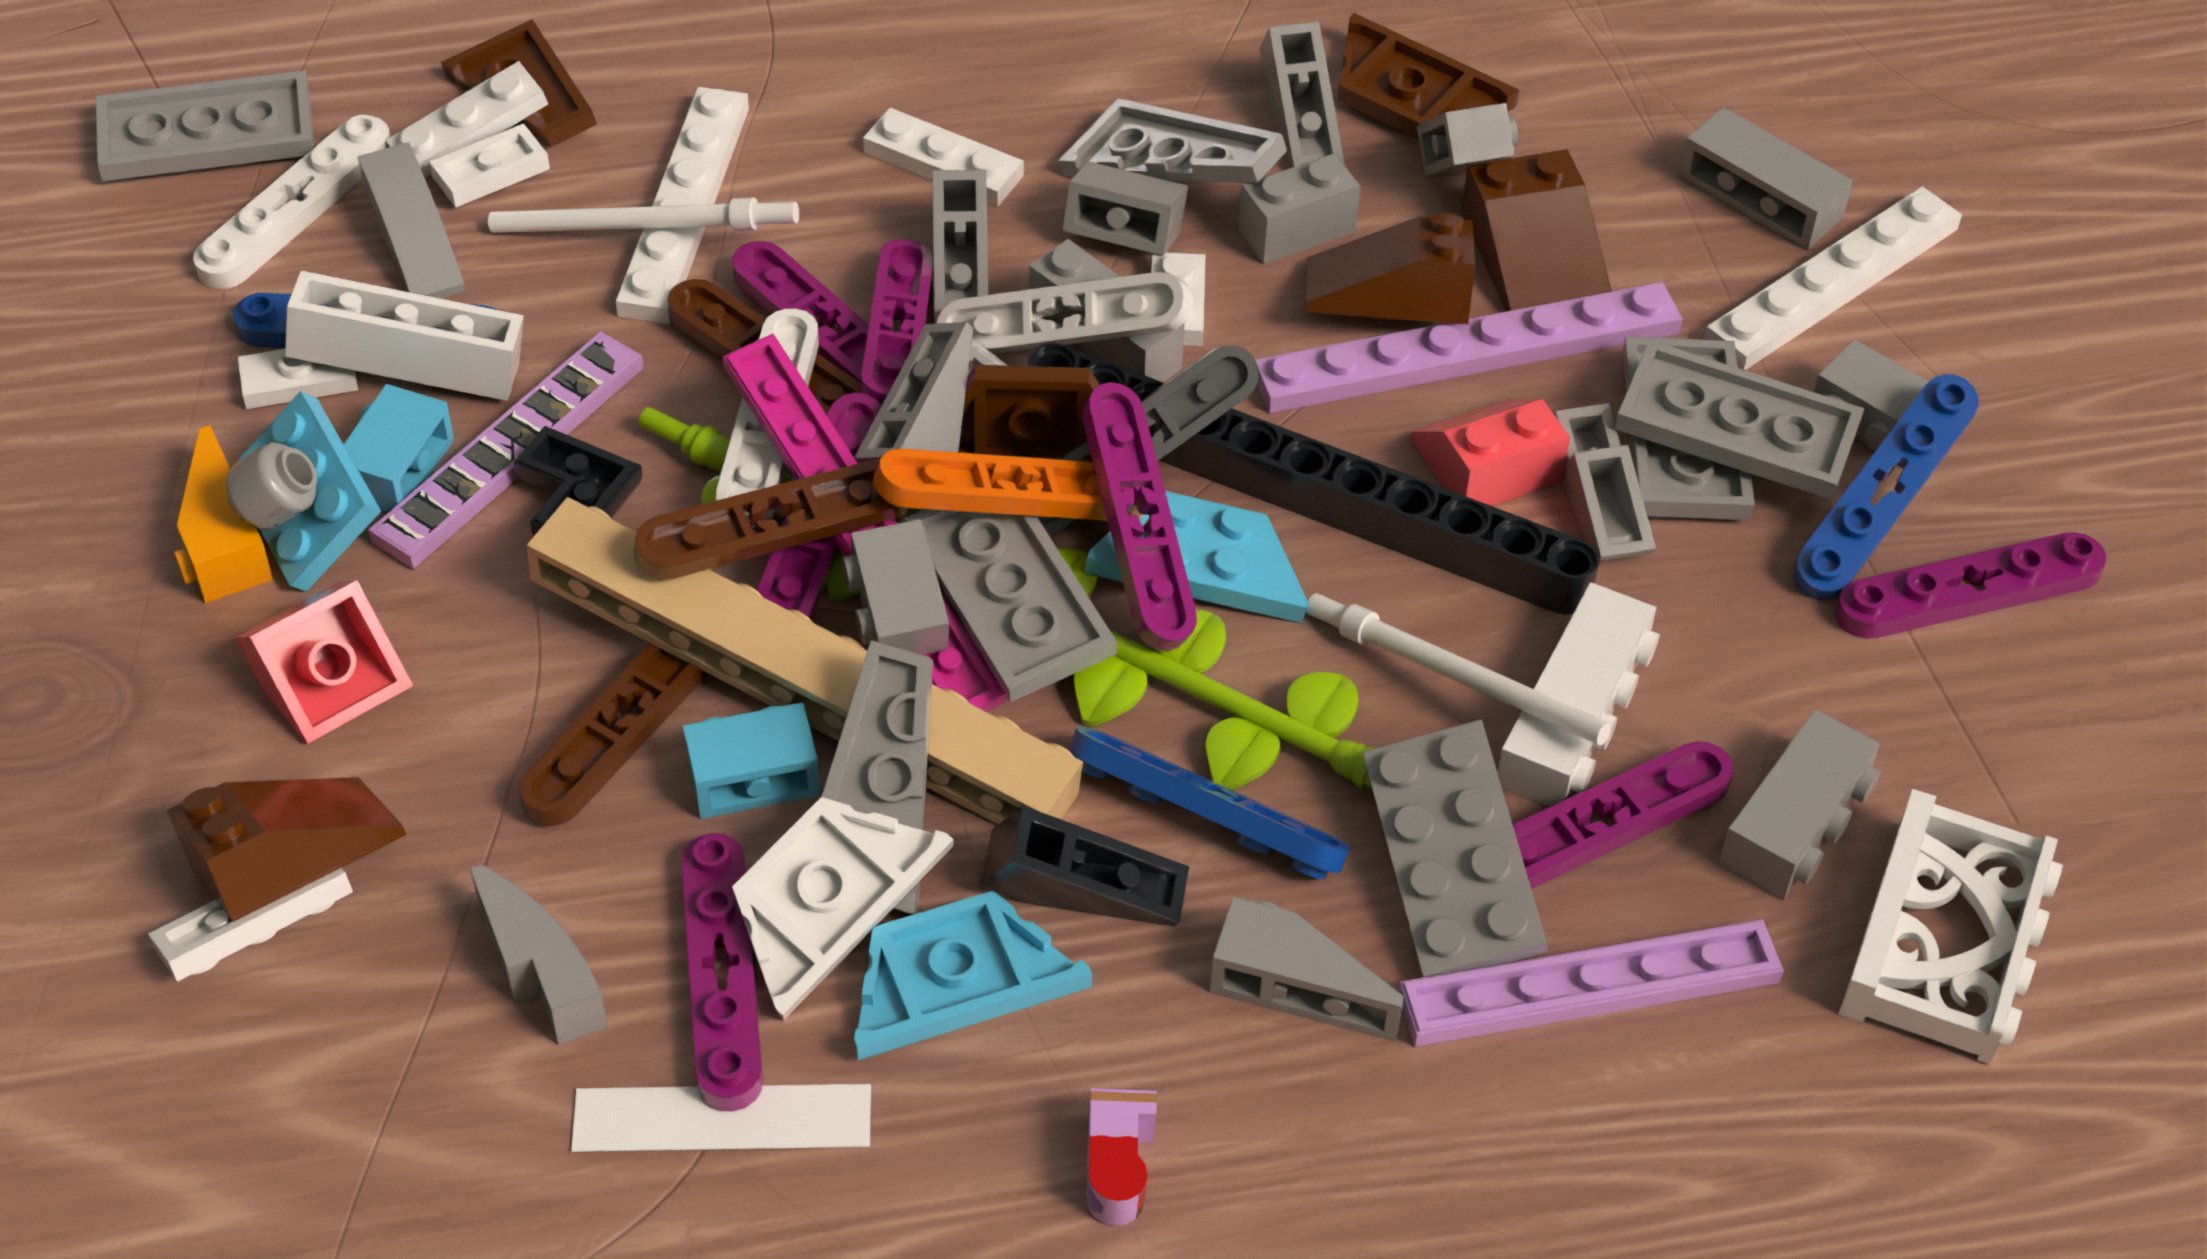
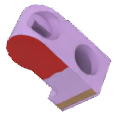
M1090 1089L1087 1128L1086 1200L1091 1214L1103 1224L1112 1226L1126 1225L1135 1220L1142 1212L1148 1174L1145 1163L1138 1155V1143H1153L1157 1116V1091Z

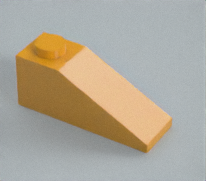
M211 425L199 428L177 522L183 549L173 552L185 585L196 582L205 603L273 580L263 541L257 528L238 517L229 504L227 474L230 468Z

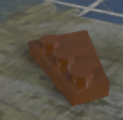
M533 19L441 62L446 76L469 91L519 61L542 89L548 105L516 124H524L532 135L550 147L597 125L592 109Z

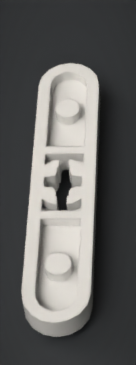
M358 115L344 122L198 246L194 252L193 260L199 280L207 287L228 289L239 285L249 278L362 180L357 156L389 148L386 140L391 136L387 123L377 117Z
M1153 272L958 299L950 302L942 309L937 318V324L968 322L973 328L972 339L992 354L1035 349L1041 345L1051 343L1067 345L1169 332L1179 328L1187 321L1192 312L1193 297L1190 288L1184 281L1169 273ZM1062 303L1073 310L1085 311V316L1075 314L1064 318L1063 327L1052 320L1041 319L1044 316H1051L1061 312Z
M795 308L776 311L765 320L759 339L774 333L808 386L819 347L818 323L811 314ZM743 397L716 489V501L782 484L787 466L766 433L762 432L761 425ZM775 509L768 510L766 520L772 518Z

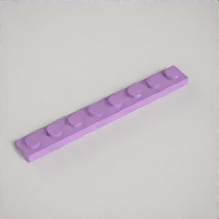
M1659 282L1470 318L1468 325L1444 323L1255 359L1259 368L1257 385L1270 414L1624 345L1625 337L1662 338L1680 334L1683 318L1664 283Z

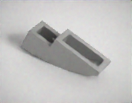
M407 142L357 156L364 189L379 220L383 240L406 291L440 299L465 292L464 282L446 231L410 143Z
M1605 403L1555 411V417L1570 436L1562 483L1578 524L1587 542L1598 552L1600 561L1654 553L1656 546L1628 445H1620L1617 430L1614 429L1615 422L1610 404Z
M483 864L470 868L478 905L514 1002L539 994L558 1045L608 1028L602 993L586 960L566 931L538 902L513 882Z

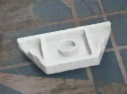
M821 797L732 886L773 1005L779 1017L785 1020L865 938L873 927L954 846V839L947 833L938 830L930 833L899 824L896 818L875 812L864 814L855 811L850 805Z

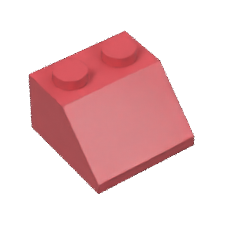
M1509 399L1411 431L1410 437L1443 488L1490 506L1561 483L1570 442V436L1543 399Z
M357 580L338 582L234 637L261 688L305 744L316 740L413 686Z

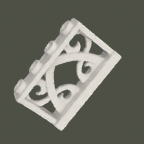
M1912 789L1893 842L1838 1015L1861 1023L1864 1022L1865 1017H1869L1978 1055V1061L1990 1064L1998 1044L2010 1047L2018 1029L2022 1010L2011 1007L2014 994L2025 996L2035 969L2036 960L2027 958L2025 955L2028 945L2038 948L2048 922L2050 912L2039 909L2042 897L2052 899L2062 872L2063 864L2052 861L2058 839L2045 835L2044 840L1936 805L1934 803L1937 796ZM1946 845L1967 851L1969 853L1964 859L1962 856H1960L1958 853H1956L1954 850H1952ZM1991 859L2018 868L2022 873L2023 883L2015 888L2003 885L1999 877L2005 874L2007 867L1991 868L1986 871L1984 876L1975 867L1981 862ZM1921 875L1929 876L1935 881L1936 886L1939 884L1942 876L1948 882L1940 889L1932 891L1923 888L1919 884L1917 877ZM1960 892L1980 917L1990 939L1967 952L1939 959L1938 945L1932 933L1918 919L1902 912L1901 908L1902 906L1912 909L1936 908L1948 903ZM2020 906V910L2014 927L2012 919L2006 908H2016ZM1902 939H1910L1917 942L1923 952L1924 961H1917L1918 949L1910 953L1903 952L1897 946V942ZM2004 962L2000 980L1997 983L1986 972ZM1950 985V994L1953 1000L1964 1009H1966L1968 1004L1965 993H1979L1986 1001V1012L1975 1017L1947 1007L1941 998L1940 987ZM1896 989H1924L1925 999Z

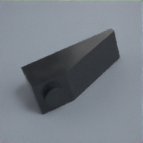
M1022 805L992 829L980 886L1036 906L1174 927L1180 923L1189 866Z

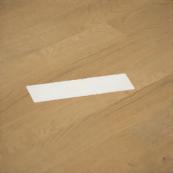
M871 1084L763 1085L756 1101L744 1109L733 1112L719 1111L710 1107L701 1098L698 1086L576 1088L571 1152L870 1147Z

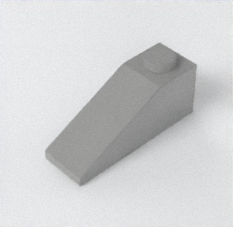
M1319 21L1269 27L1259 51L1268 100L1278 131L1283 135L1290 168L1333 153L1345 166Z
M932 170L935 324H937V318L942 309L950 302L963 298L988 295L986 170Z
M968 322L925 324L854 457L858 463L882 458L884 453L892 449L958 452L973 328Z
M1233 896L1213 955L1210 993L1387 1040H1396L1404 1000L1402 994L1295 912L1281 909L1267 901H1250Z

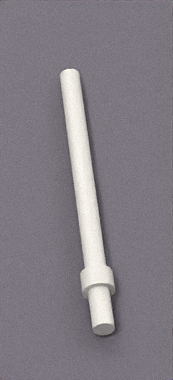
M733 198L730 204L490 212L488 226L492 233L731 226L734 231L757 230L759 225L796 224L799 220V207L797 202L758 203L756 198Z
M1318 593L1313 594L1308 600L1307 614L1339 628L1341 636L1361 645L1371 642L1597 745H1603L1610 735L1611 724L1381 622L1376 612L1358 604H1352L1348 607Z

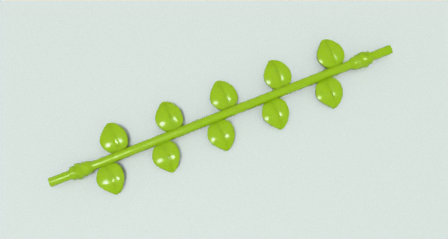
M646 407L642 411L638 421L640 427L681 446V452L689 456L692 463L722 471L730 439L727 436L721 434L710 425L703 427L696 423L688 426L651 407ZM786 468L783 483L795 480L788 468ZM720 475L711 479L705 485L701 494V504L716 501V489ZM910 508L907 511V513L903 515V522L904 517H907L923 509ZM1058 549L1090 598L1096 587L1097 576L1084 573L1088 554L1076 549ZM840 550L826 583L830 600L836 602L859 594V591L849 592L847 589L842 566V557L844 556ZM1196 610L1197 624L1193 633L1183 645L1171 651L1156 650L1155 652L1110 630L1117 642V654L1074 675L1077 706L1081 722L1086 727H1095L1107 723L1133 708L1143 698L1147 690L1146 673L1235 716L1214 725L1208 732L1205 742L1206 759L1212 781L1231 790L1241 788L1269 771L1280 753L1279 738L1328 761L1337 773L1343 775L1345 779L1351 780L1361 790L1366 788L1372 790L1362 752L1375 748L1367 747L1362 743L1343 739L1339 741L1334 738L1342 734L1351 725L1356 716L1359 699L1357 687L1353 681L1344 675L1334 672H1315L1300 676L1288 689L1287 715L1201 674L1210 669L1219 660L1226 644L1224 622L1220 617L1209 611Z

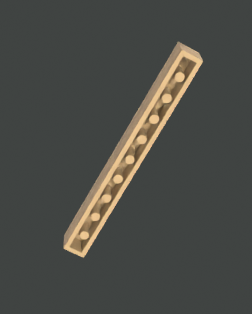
M569 497L565 499L527 544L531 581L672 655L700 667L701 670L770 706H787L803 702L809 726L837 741L840 740L867 654V650L856 640L847 636H837L814 624L802 612L793 609L787 610L763 598L753 587L743 583L736 584L713 572L711 569L674 579L662 580L650 577L641 571L634 559L633 549L637 532L612 520L603 510L593 506L586 507ZM932 684L926 787L996 824L1001 823L1022 805L1062 819L1079 794L1083 762L1075 758L1066 748L1055 743L1047 744L1022 731L1010 719L1003 716H993L968 703L959 693L950 689L942 690Z

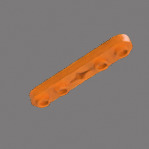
M892 449L883 454L873 476V485L877 493L888 503L896 507L1108 521L1093 462L917 449ZM1135 503L1128 511V515H1136L1138 518L1143 515L1138 512Z

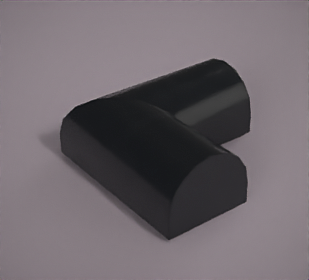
M547 426L540 430L513 462L518 479L553 493L530 521L533 536L536 535L567 497L586 507H597L607 513L612 519L641 483L643 475L640 464Z

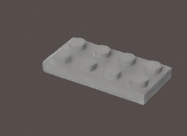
M306 70L96 96L97 163L102 181L133 179L142 176L187 172L230 165L236 166L278 159H292L305 156L315 148L310 89Z
M1625 337L1622 357L1626 393L1649 340L1738 368L1735 341ZM1630 434L1632 461L1647 516L1751 520L1755 502L1750 473Z
M1649 340L1618 412L1614 429L1833 500L1865 408Z
M923 509L904 517V522L922 520L939 586L1010 703L1117 654L1116 639L1037 516Z
M1482 719L1362 752L1423 978L1500 965L1548 953L1547 941Z

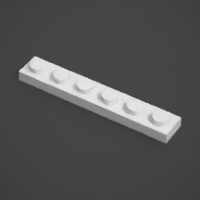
M704 87L697 88L652 206L709 205L715 203L749 110L748 93ZM706 226L643 229L616 299L618 317L671 324L667 301L669 292L675 285L687 280Z
M1922 186L1708 325L1704 340L1735 341L1737 366L1740 369L1746 370L1958 230L1962 214Z

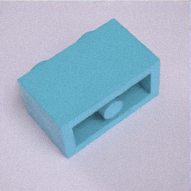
M386 384L374 402L364 407L359 423L346 442H342L381 510L380 513L387 514L424 483L431 476L454 442L447 402Z
M803 702L787 706H770L760 711L724 718L712 717L702 722L683 725L687 763L700 819L821 796L818 758Z

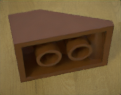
M1568 149L1467 166L1461 213L1465 220L1473 221L1475 244L1506 312L1612 292L1586 186Z
M1437 213L1431 217L1419 216L1307 257L1305 312L1468 325L1475 272L1473 221L1463 220L1462 217L1452 213Z
M359 777L224 782L216 787L198 789L190 793L183 800V803L166 810L193 872L232 922L406 836L403 825Z

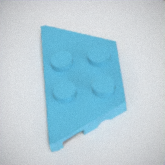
M1165 491L1194 599L1302 623L1308 601L1267 514ZM1142 515L1139 518L1143 526L1149 519V515ZM1109 532L1089 551L1084 573L1123 582L1111 532Z
M994 891L874 926L869 947L868 971L865 973L861 994L862 1006L858 1029H855L854 1035L855 1055L857 1060H862L1092 988L1091 969L1081 959L1074 964L1051 945V936L1034 922L1020 918L1015 911V907Z

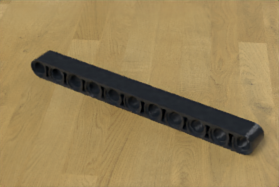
M1056 343L1044 344L1035 348L1028 358V366L1090 368L1099 384L1109 382L1122 384L1130 388L1139 397L1140 401L1164 384V382ZM1233 408L1158 460L1558 614L1573 615L1590 582L1595 583L1600 561L1598 552L1592 545L1581 539ZM1156 420L1149 427L1150 435L1161 426L1160 420Z

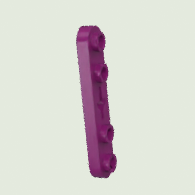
M896 239L883 244L879 255L859 393L875 398L881 405H883L926 321L934 259L933 253L927 246L908 239ZM893 319L901 320L900 332L892 331Z
M753 241L738 248L732 257L734 281L737 286L769 315L779 310L796 308L808 312L815 318L816 322L824 324L825 326L818 328L819 347L817 354L860 382L869 324L779 246L766 241ZM836 324V331L829 327Z
M1112 382L1100 384L1092 391L1082 409V420L1133 624L1138 636L1148 646L1162 651L1175 650L1183 645L1193 633L1197 624V613L1144 408L1139 397L1130 388ZM1134 503L1140 514L1149 515V519L1144 526L1140 523L1138 516L1128 515V511Z
M862 393L843 395L833 403L827 414L830 422L853 457L858 452L882 406L875 398ZM788 515L785 518L783 526H786ZM832 536L772 552L757 591L763 598L787 610L800 611L812 621L840 549Z
M2077 532L2061 533L1856 580L1847 584L1841 591L1835 615L1840 626L1853 636L1864 639L1884 637L2085 590L2094 586L2100 579L2107 556L2104 548L2097 540L2090 536ZM1962 579H1967L1970 584L1961 585ZM1972 585H1981L1982 588L1980 591H1976Z
M1695 741L1687 743L1512 824L1531 889L1720 800L1726 795L1733 776V762L1729 755L1719 746L1709 742ZM1595 812L1600 818L1613 816L1611 826L1607 827L1602 821L1589 823L1591 813Z
M709 833L698 836L689 842L683 851L681 860L695 1070L701 1098L712 1108L719 1111L733 1112L744 1109L756 1101L763 1086L752 943L732 888L746 873L741 845L734 838L725 834ZM724 946L726 960L729 965L728 975L726 976L727 988L725 990L718 989L717 977H715L714 968L715 961H717L715 947Z

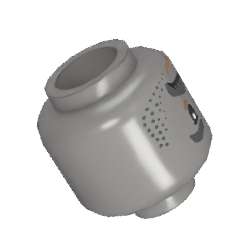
M274 442L264 445L231 467L227 474L229 504L238 517L260 529H274L309 509L316 497L317 474L315 467L310 459L296 448Z

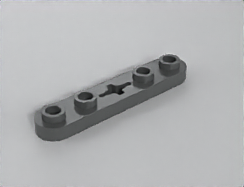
M1238 346L1217 347L1141 400L1148 427L1154 424L1156 420L1161 422V426L1151 433L1157 461L1252 393L1259 379V368L1255 358L1246 349ZM1084 440L1058 460L1093 462L1088 440ZM1037 516L1048 534L1058 532L1076 520L1074 518Z

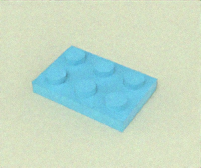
M300 391L236 462L260 447L274 442L300 450L310 459L315 467L317 474L316 497L310 508L274 529H260L289 585L307 592L379 515L381 510L318 399Z

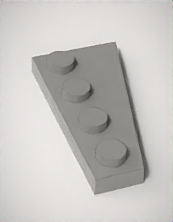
M1118 98L1058 162L1064 177H1074L1087 162H1093L1163 180L1258 183L1285 154L1287 148L1283 135L1280 133Z
M870 641L824 787L823 798L850 805L855 811L864 814L875 812L896 818L899 824L923 830L933 660L930 657ZM920 881L893 909L913 915L918 913Z

